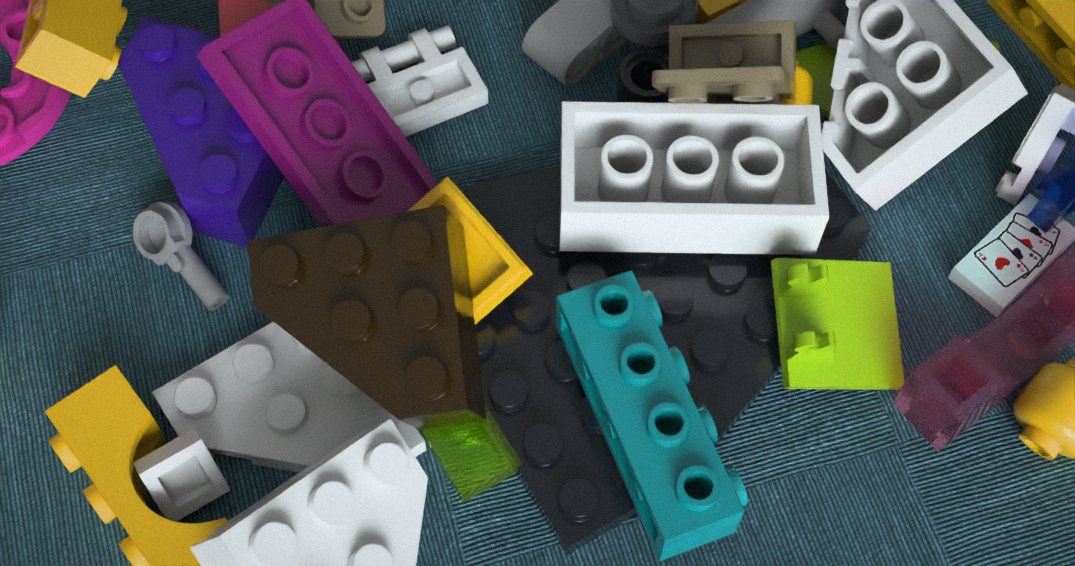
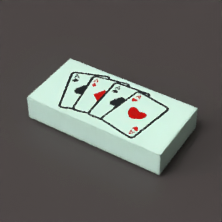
M1029 193L953 267L948 278L998 318L1074 241L1075 227Z

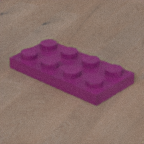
M285 0L205 45L196 56L321 227L407 212L439 184L307 0Z

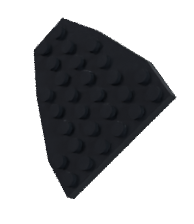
M560 166L482 180L461 190L464 196L533 273L532 276L475 325L486 420H483V423L566 555L638 513L556 327L557 296L632 270L641 291L650 290L656 298L663 321L662 327L659 328L668 348L676 346L682 353L690 376V383L686 385L696 406L703 404L710 412L716 426L719 443L781 370L771 261L776 258L854 261L871 230L868 222L826 171L829 219L815 255L560 251Z

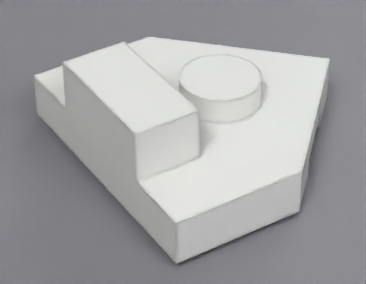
M1062 83L1054 87L1012 159L1011 163L1021 167L1022 170L1019 175L1007 170L995 190L998 192L996 196L1016 205L1036 169L1046 174L1050 172L1067 142L1056 136L1060 128L1075 135L1074 89Z

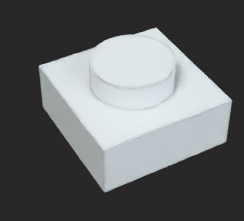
M195 428L133 462L140 478L164 517L175 522L231 490Z

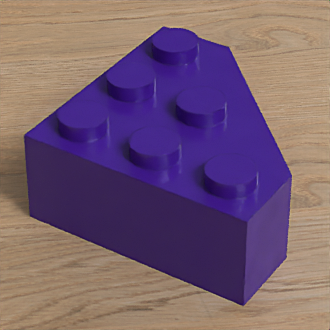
M144 16L118 63L183 210L190 220L193 232L249 248L248 240L255 239L283 181L284 175L196 57L205 45L216 40L219 36Z

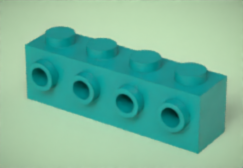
M632 270L558 295L556 327L656 557L660 562L736 533L745 512L743 506L747 505L748 500L739 473L732 465L724 467L714 444L718 443V434L710 412L703 404L696 406L686 385L690 383V376L682 353L676 346L668 348L659 328L662 327L663 321L656 298L650 290L641 291Z

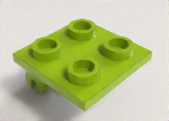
M776 258L771 261L783 389L899 390L905 388L890 262Z

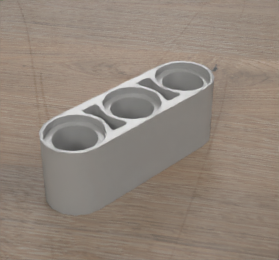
M559 0L528 29L523 39L522 51L563 85L571 87L584 79L627 42L628 39L622 36L612 23L611 0Z

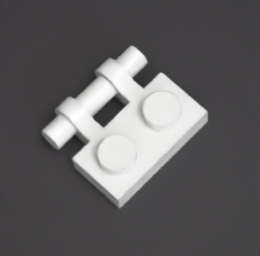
M448 25L428 32L425 28L408 34V41L382 51L376 46L361 52L360 59L351 62L364 81H370L367 85L405 137L488 104V89L465 49L460 47L441 55V52L456 47L455 37ZM415 62L418 63L417 65H414L397 73H392V71L403 68Z

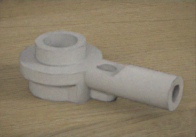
M169 201L151 204L136 217L133 224V238L139 252L144 257L153 260L157 266L168 264L174 272H179L209 311H214L223 306L228 301L229 295L191 247L193 233L190 220L185 211L177 204Z

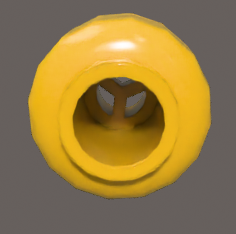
M1075 359L1068 360L1066 364L1053 362L1042 366L1013 404L1014 416L1024 429L1020 433L1019 439L1032 451L1050 461H1053L1058 454L1075 459Z

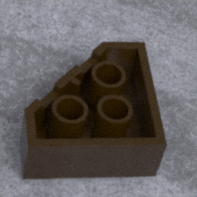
M444 205L248 240L253 306L394 417L420 430L486 420L464 226Z

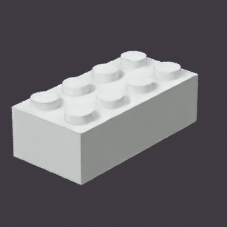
M562 101L560 136V251L815 255L829 219L819 105Z

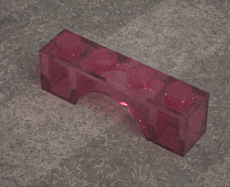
M1075 248L1056 261L1018 301L998 318L967 338H963L961 335L957 336L910 372L893 404L937 452L945 448L1029 382L1042 366L1053 363L1075 346Z

